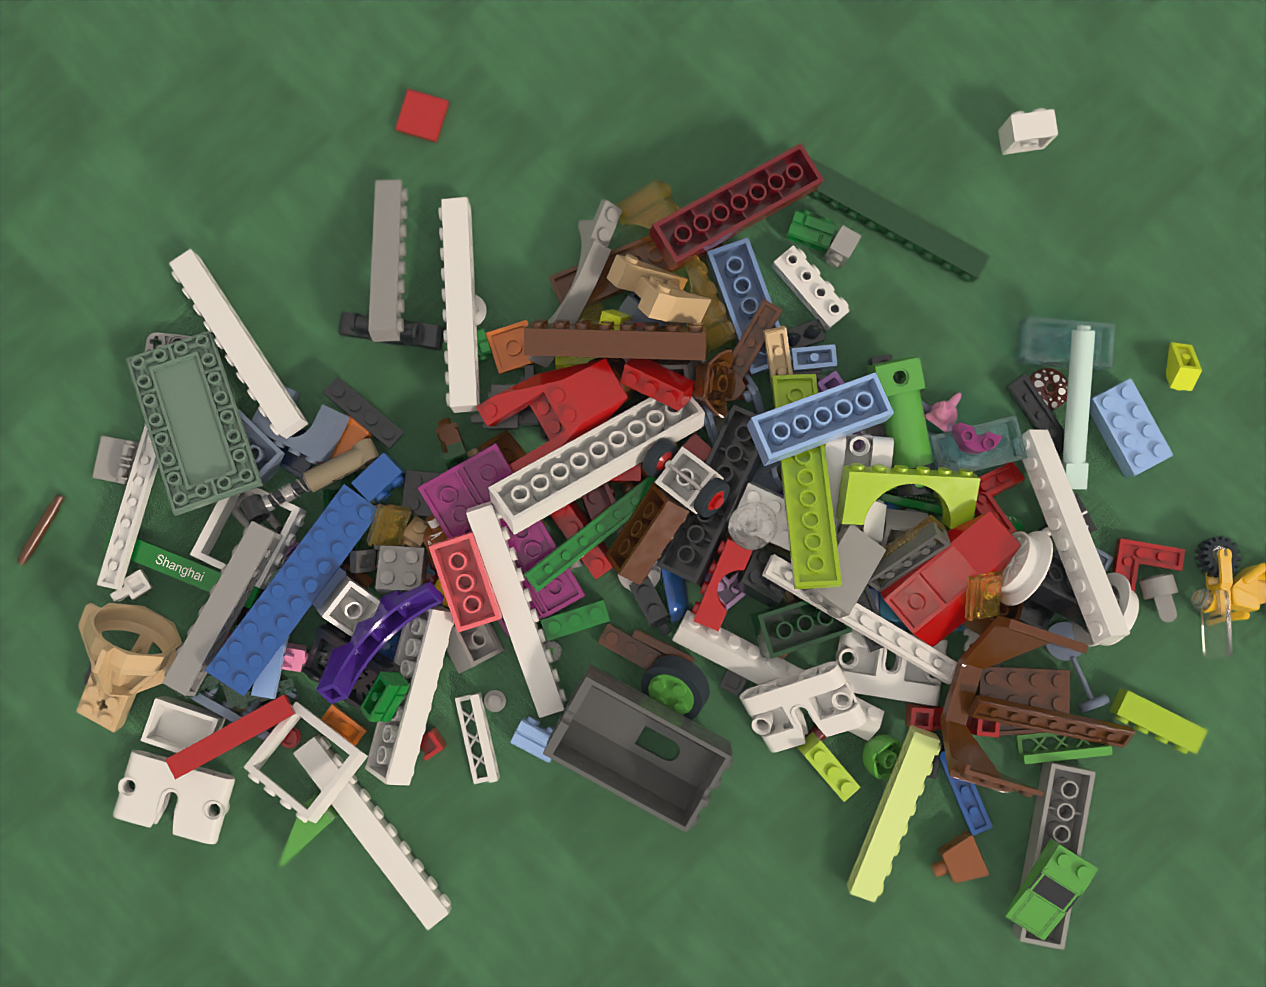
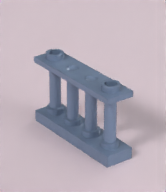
M217 678L213 679L208 689L204 690L203 693L197 691L195 696L191 697L192 700L231 722H235L255 711L263 700V697L254 696L246 711H242L239 714L234 711L235 706H233L240 696L235 690H232L227 700H223L222 704L214 700L216 697L215 693L222 683ZM286 683L284 686L278 684L277 690L282 692L280 696L286 694L288 699L290 697L296 700L299 699L300 696L295 693L297 689ZM271 727L256 736L265 741L273 728Z

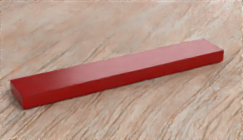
M284 694L165 759L174 778L178 779L295 715L296 712L287 695Z

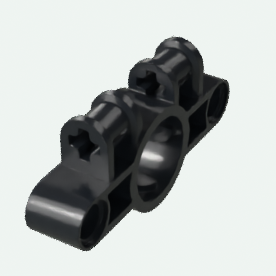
M341 312L338 328L339 335L372 340L368 331L369 315L356 312ZM403 319L404 331L400 332V341L380 342L396 346H413L441 350L445 328Z

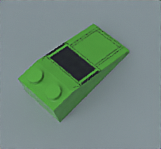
M1050 838L1004 916L1040 939L1045 940L1087 889L1098 868Z

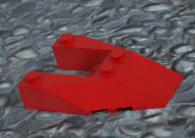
M605 358L539 373L496 394L478 405L477 409L486 425L495 427L526 407L531 406L549 441L511 463L509 466L513 473L607 422L626 401L628 396Z

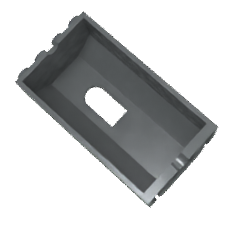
M590 664L586 671L587 673H584L565 709L562 711L555 730L552 731L543 754L687 833L690 827L694 828L700 818V815H698L700 810L708 806L711 799L709 793L712 789L717 790L722 781L720 776L723 771H728L733 763L731 741ZM647 726L675 741L680 748L678 756L670 760L664 759L637 744L636 741L644 727Z

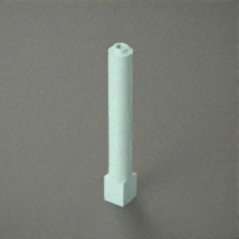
M1077 325V329L1072 330L1063 460L1060 461L1072 489H1087L1089 463L1086 462L1095 342V330H1091L1089 325Z

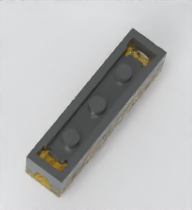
M930 515L885 546L886 551L867 584L881 592L950 546L951 543L945 525Z

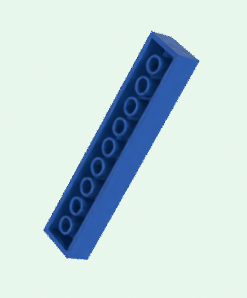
M344 484L232 632L205 671L242 696H245L381 510Z

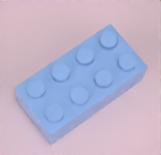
M1131 378L1090 398L1089 413L1124 477L1135 476L1173 456Z

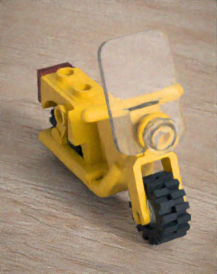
M1225 536L1206 539L1199 543L1197 546L1199 549L1195 550V553L1199 555L1194 557V559L1200 562L1196 564L1198 568L1203 567L1201 572L1206 574L1207 589L1202 588L1195 591L1191 601L1195 609H1201L1203 654L1206 659L1229 657L1232 652L1231 621L1249 619V612L1259 610L1262 603H1265L1266 609V563L1245 567L1232 579V573L1236 571L1235 568L1240 566L1237 562L1241 561L1242 557L1237 556V554L1241 553L1240 549L1235 550V547L1238 545L1236 543L1230 544L1232 539H1225Z

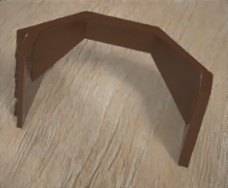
M998 616L958 659L940 723L949 777L1007 794L1008 791L1013 792L1015 790L1027 797L1032 798L1033 794L1043 797V791L997 771V766L993 765L966 727L969 717L967 710L974 700L983 669L1046 644L1085 654L1088 645L1010 618Z

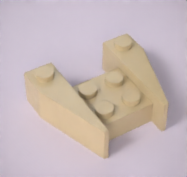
M617 254L607 276V279L615 287L633 291L641 298L638 308L648 318L666 322L701 323L711 302L710 298L683 291L688 280L687 278L639 261L638 258L630 254H626V256Z

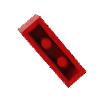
M630 359L625 363L620 383L677 411L690 401L695 386V381L649 359Z

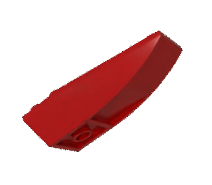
M991 510L947 531L951 543L950 546L880 592L884 601L908 629L931 647L937 645L970 617L1022 546Z

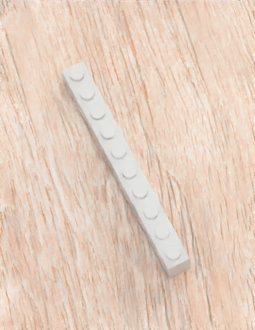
M467 197L441 199L442 207L438 209L439 219L443 225L442 228H439L440 239L443 241V248H440L441 260L444 261V268H441L442 281H445V288L442 289L443 302H446V309H443V320L447 322V330H444L443 335L444 341L448 346V351L444 352V358L449 372H445L446 384L449 385V393H446L447 406H450L454 413L478 411L480 388L471 205Z
M189 249L171 261L169 264L174 270L171 274L178 283L183 284L184 288H182V291L187 298L194 301L195 304L192 305L198 315H203L206 320L203 322L209 332L215 334L216 338L214 341L220 349L226 351L227 355H225V358L230 365L237 368V377L243 384L246 383L248 385V394L254 401L257 400L260 404L258 409L265 418L268 417L271 421L269 426L277 436L280 434L287 439L308 425L305 417L200 256L192 249Z
M1028 430L1015 439V443L1093 643L1115 642L1129 635L1130 632L1048 430Z
M491 501L468 508L466 515L538 716L541 718L565 709L567 696L564 688H559L560 676L557 669L552 668L551 662H553V657L550 649L545 648V633L543 629L538 628L537 622L539 617L536 609L531 608L529 602L532 601L528 588L525 589L522 583L525 580L521 567L517 568L515 560H518L514 547L510 548L508 539H510L508 528L507 526H502L500 520L502 516Z
M688 610L672 639L674 642L758 685L804 671L780 657L772 659L762 657L758 646L721 627L719 631L694 622V614ZM857 698L867 717V721L862 726L848 731L869 741L880 728L884 711Z
M318 734L293 754L322 791L344 761L339 754H334L331 750V744L328 739ZM353 775L332 802V805L422 924L429 930L450 913L452 909L451 901L446 894H441L435 879L432 876L428 877L422 862L412 856L409 845L399 839L396 828L391 823L388 824L383 818V811L378 806L373 805L370 801V794L364 788H360L357 784V777Z

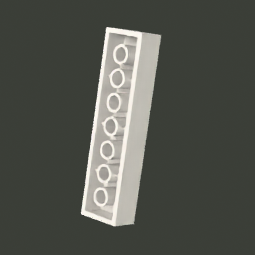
M436 605L415 617L403 626L394 663L401 666L399 673L407 680L410 687L390 722H377L365 767L367 771L385 784L410 785L414 774V766L420 752L422 736L426 729L433 695L437 688V680L449 643L448 639L451 628L454 625L451 611L440 605Z

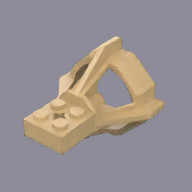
M89 603L85 606L78 627L91 662V673L76 712L114 733L124 726L136 694L162 684L165 678V671L173 664L177 657L176 652L183 643L174 622L145 606L108 603L100 608L93 603ZM107 630H125L140 634L132 650L127 651L105 640L102 637V632ZM153 643L162 651L159 654H147Z

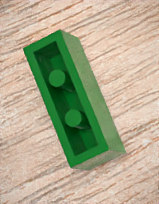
M602 599L541 620V624L547 641L608 622L611 619L605 600Z

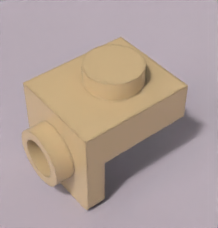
M415 516L402 533L400 545L402 547L421 548L424 544L423 536L425 529L430 527L428 523Z

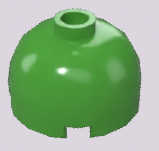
M888 734L872 737L865 744L862 752V762L866 770L879 780H889L903 742Z

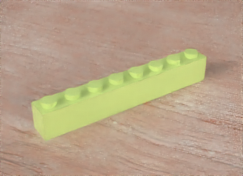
M913 725L910 726L847 882L850 894L875 902L877 896L882 894L884 889L883 882L885 877L889 876L891 872L893 857L899 853L901 837L906 835L908 820L916 811V800L924 791L925 778L931 774L933 768L932 761L941 749L940 739L935 733Z

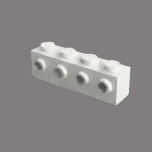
M793 245L777 258L771 267L816 319H819L823 328L828 331L850 311L848 309L849 306L842 297L838 298L833 292L834 287L831 283L824 281L820 277L821 273L818 268L807 262L805 253L800 248L796 249Z

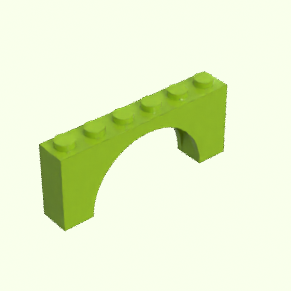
M851 463V466L843 465L836 518L842 524L864 525L867 513L873 503L886 491L904 484H920L933 489L942 505V522L950 529H954L974 518L980 478L970 469L961 468L959 471H952L944 467H939L938 470H930V468L924 466L908 469L907 466L895 465L894 468H887V466L882 464H873V467H866L861 463Z

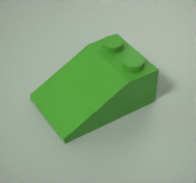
M314 795L303 806L308 809L318 795ZM332 804L317 823L309 820L305 823L298 817L296 818L279 862L281 867L290 861L339 815Z

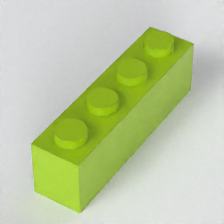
M1121 688L1109 710L1110 713L1116 715L1115 720L1126 725L1130 722L1135 725V730L1146 735L1150 732L1155 735V740L1166 745L1170 742L1175 745V750L1186 755L1188 752L1198 753L1208 730L1149 700Z

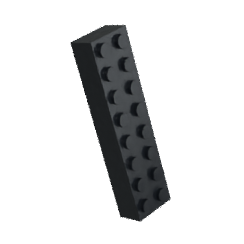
M734 404L705 462L706 465L724 478L723 480L729 485L728 497L719 510L709 517H703L698 513L695 514L688 509L689 513L685 522L679 526L674 538L667 544L657 563V566L700 587H702L710 565L717 555V549L721 540H724L731 526L730 523L748 483L752 482L762 461L747 427L751 417L757 416V414Z

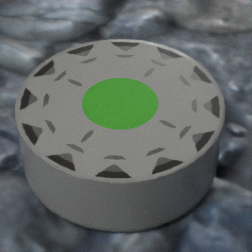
M554 640L544 642L545 648L550 649L553 662L557 661L562 654L560 644Z

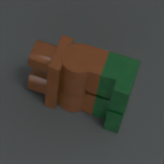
M446 418L437 422L439 428L435 429L444 452L442 455L447 468L450 469L468 459L457 423H451L450 418Z

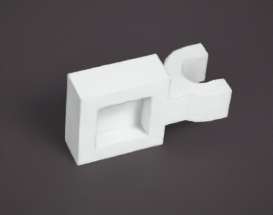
M140 569L126 577L123 582L124 587L111 593L110 596L114 602H121L129 595L131 599H136L154 587L143 569Z

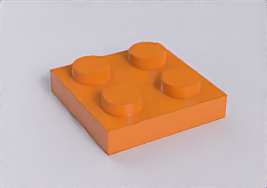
M527 320L486 333L500 375L523 368L525 365L535 364L528 360L529 355H524V328L529 325Z

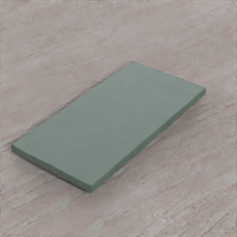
M209 331L126 358L170 505L175 516L263 485L218 346L214 341V334Z

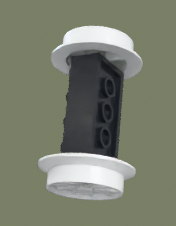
M1022 531L1013 533L1012 535L1022 546L992 585L997 590L999 600L1005 605L1014 606L1026 599H1030L1072 621V631L1076 641L1087 644L1089 647L1099 645L1093 643L1061 558L1053 553V544L1049 535L1042 531H1035L1029 534ZM1108 573L1106 575L1130 631L1139 610L1138 597L1131 590L1130 583L1124 575ZM1119 639V640H1117V641H1115V642L1101 643V645H1104V646L1113 645V644L1119 642L1121 639Z

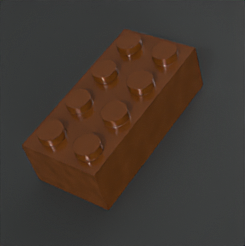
M654 482L606 553L607 558L620 576L639 585L649 575L650 569L660 559L663 550L672 541L675 532L685 522L689 513L682 503Z
M990 666L982 671L975 697L980 695L1069 714L1070 670Z

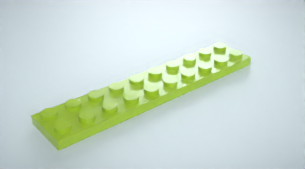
M816 374L773 375L771 378L774 409L818 393ZM825 444L780 460L794 589L841 587L842 585Z

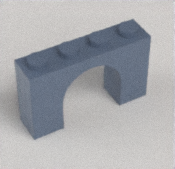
M284 386L296 403L300 393ZM322 404L310 429L300 436H290L287 439L280 434L277 436L269 426L271 421L268 417L265 418L259 409H257L252 422L267 437L272 438V441L277 446L284 448L286 445L290 447L289 452L299 457L301 454L306 455L305 460L317 465L318 462L324 463L330 460L350 417Z

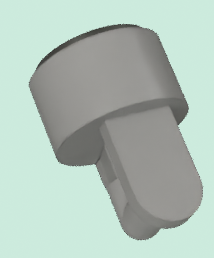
M1165 573L1141 579L1139 584L1144 600L1154 598L1159 618L1164 622H1173L1177 617V612L1172 594L1178 592L1173 574Z

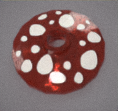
M1042 368L1035 371L1029 377V380L1050 410L1060 407L1066 401L1068 382L1059 371L1052 368ZM1048 384L1052 385V392H1049L1047 390Z

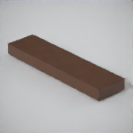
M765 299L761 302L733 351V363L729 368L736 371L742 380L765 343L763 330L772 329L783 312V309Z

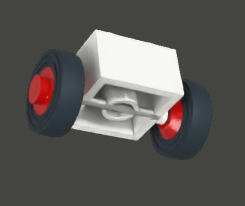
M661 439L655 443L644 458L643 470L651 477H659L655 483L695 514L698 513L703 517L713 515L728 497L730 487L721 475L683 446L678 451L677 445L669 439Z

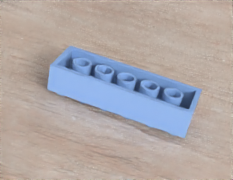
M875 372L751 417L747 427L763 465L767 466L885 422L894 412Z

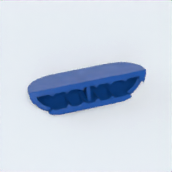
M661 568L671 623H675L684 617L689 607L685 579Z

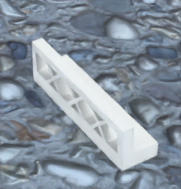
M481 692L455 698L474 784L498 781L500 774ZM471 699L473 708L471 715L463 710L461 701ZM470 720L476 722L478 730L476 736L467 731V724ZM475 741L481 744L483 753L481 757L472 753L471 747ZM480 762L486 766L488 776L478 778L476 768Z

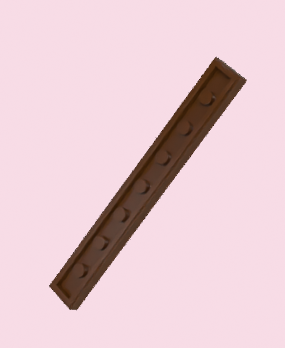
M980 695L975 697L967 710L969 717L1122 748H1125L1135 734L1133 727Z

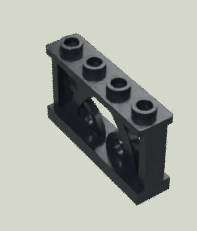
M330 622L318 626L316 639L307 661L301 669L308 678L318 683L325 670L323 666L318 664L319 657H328V660L321 663L326 666L333 649L349 643L352 638ZM326 641H327V642H328L327 651H323L324 645H325V643H326ZM379 652L366 665L368 670L362 671L360 674L362 679L356 681L349 697L343 700L359 709L362 714L363 712L360 710V707L366 698V695L363 693L366 692L368 694L370 691L368 684L372 687L380 671L389 673L399 672L401 667Z

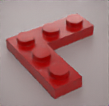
M1012 461L979 477L980 484L975 507L977 517L991 510L1011 534L1017 530L993 499V496L1024 481V476Z
M1118 538L1112 573L1124 575L1130 583L1131 590L1135 592L1139 564L1182 571L1185 549Z

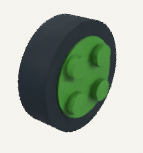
M667 655L659 657L652 663L641 680L642 693L691 720L698 716L710 695L709 683L703 672L695 664L679 656Z

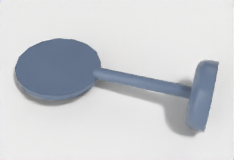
M1059 622L1048 629L1049 632L1076 641L1072 631V623ZM1049 644L1045 645L1050 655L1056 659L1063 661L1071 660L1088 696V699L1079 703L1080 712H1086L1110 702L1109 697L1105 694L1093 696L1076 659L1080 656L1081 652Z

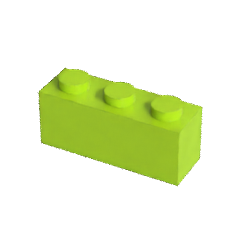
M813 732L805 738V744L796 746L843 802L861 788Z

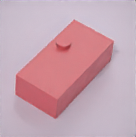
M473 531L430 545L429 550L457 632L459 633L501 619L503 615Z

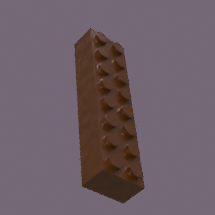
M535 319V322H530V325L524 328V355L706 360L708 354V327H703V323H690V326L684 327L681 326V323L670 322L666 326H659L658 322H645V325H636L634 321H624L621 325H614V321H601V324H592L591 320H579V323L570 324V320H557L555 323H548L547 319Z

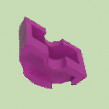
M960 422L952 426L951 435L954 437L958 449L966 454L977 455L995 448L1003 437L988 431L985 435L981 434L979 436L975 433L973 426Z

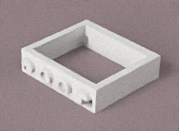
M259 488L248 490L261 496L269 495L268 492ZM240 494L217 502L190 555L216 568L223 569L226 564L209 556ZM287 501L283 503L282 507L292 512L280 533L283 536L255 585L264 590L267 587L266 582L272 573L284 564L286 560L285 554L288 548L294 544L298 528L302 527L305 523L303 520L307 511Z
M295 702L293 708L296 714L278 723L244 768L250 772L248 775L250 779L258 784L261 781L266 785L263 789L273 797L277 794L281 798L279 802L289 810L294 808L297 811L296 816L305 823L308 820L317 823L368 756L303 705ZM301 717L349 754V757L308 809L260 771V768Z

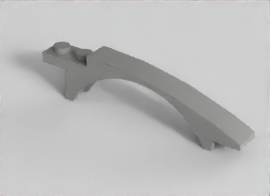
M601 200L594 220H579L577 227L580 231L582 246L577 273L564 301L548 320V323H555L557 320H570V324H575L596 286L611 252V249L607 247L622 213V209L607 200ZM529 356L528 360L548 368L555 356Z

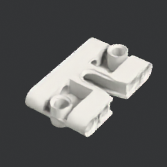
M856 433L825 444L836 536L842 527L848 525L842 524L836 518L843 465L851 466V463H861L866 467H873V464H882L887 466V468H891L894 439L892 437L868 436ZM856 440H863L864 445L861 449H853V443ZM879 499L869 509L864 525H853L875 542L881 544L887 505Z
M852 629V632L840 636L835 658L846 680L853 684L854 693L938 706L941 680L934 676L930 677L929 673L897 654L894 667L887 670L885 667L887 648L884 647L871 653L868 652L862 634ZM910 634V635L914 636L915 638L919 639L920 641L924 642L923 640H921L920 638H918V637L915 636L914 634ZM943 639L932 648L946 655L948 640ZM845 652H851V660L844 663L842 655Z
M836 661L749 688L741 693L739 697L746 711L753 719L752 729L756 733L761 734L766 746L772 753L806 743L805 734H808V729L800 707L808 711L813 722L826 737L858 728L867 721V717L854 694L853 684L846 680Z
M132 750L124 778L118 784L119 795L113 817L150 828L153 823L157 824L168 806L171 793L174 792L177 794L178 800L174 810L173 834L202 843L216 844L224 816L230 809L229 799L236 778L225 773L198 767L175 779L165 761L167 757L142 750ZM130 780L135 783L134 790L129 785ZM213 804H217L220 807V813H216L213 810Z

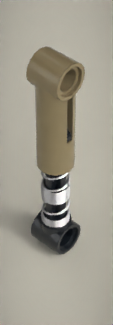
M372 439L360 440L353 445L352 449L304 472L302 479H296V482L292 484L287 483L281 486V489L278 488V491L272 494L269 492V495H250L244 498L240 505L249 524L251 521L261 523L270 517V512L275 510L276 506H282L284 502L292 501L297 496L300 497L304 492L311 490L314 493L360 469H367L380 454Z

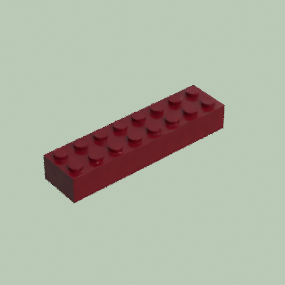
M800 143L652 224L648 233L672 271L817 190L824 179L804 146Z

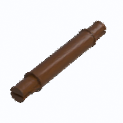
M56 493L51 504H48L47 509L22 548L23 551L16 560L17 563L26 565L29 557L34 554L35 549L56 514L60 511L59 507L65 499L64 496Z

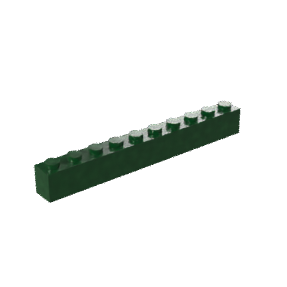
M811 158L824 181L817 190L808 194L810 198L814 200L820 199L830 209L842 211L848 219L862 222L865 228L882 233V236L889 241L895 240L902 244L901 246L905 250L917 252L923 260L937 263L940 269L957 274L958 278L964 282L973 283L979 278L990 255Z

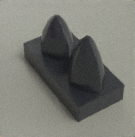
M819 319L787 330L789 350L807 347L826 339Z

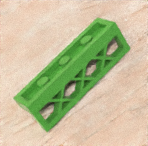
M1048 732L1015 735L1018 761L1023 764L1113 755L1112 746L1107 744H1090L1086 740L1079 739L1074 746H1068L1063 742L1067 736H1061L1059 739L1057 737L1059 736L1058 734ZM1052 736L1057 740V743L1053 748L1047 749L1042 743L1047 737ZM1022 739H1031L1036 743L1031 751H1023Z

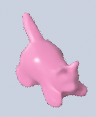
M958 392L949 401L936 402L931 406L930 412L925 414V418L949 434L952 431V426L958 419L956 405L960 401L962 394Z

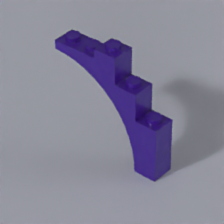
M431 582L404 593L397 590L383 596L375 615L358 622L351 641L333 649L316 691L331 704L348 698L358 677L378 650L397 631L415 617L442 603L444 596Z

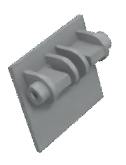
M101 436L92 478L127 484L139 443Z

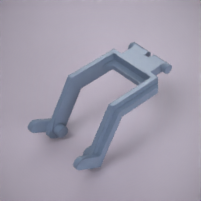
M746 374L747 391L742 393L746 403L751 401L755 414L765 413L759 389L750 375ZM695 399L705 412L704 426L713 448L718 437L713 417L717 415L707 405H701L699 400ZM780 461L767 466L761 463L752 482L777 493L783 491V484L777 473L781 469Z

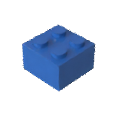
M383 453L352 484L370 503L379 504L381 502L384 504L391 498L392 495L390 493L396 487L400 489L404 486L406 470L393 456Z

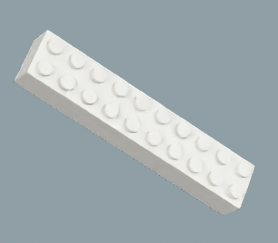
M692 396L690 401L679 411L650 397L488 487L491 502L515 535L641 463L651 447L661 439H669L676 443L704 427L705 412Z

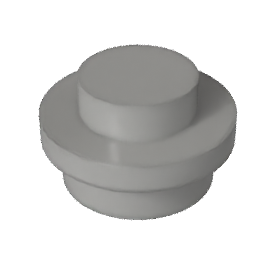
M491 690L486 694L484 704L489 711L498 712L505 707L506 697L499 690Z

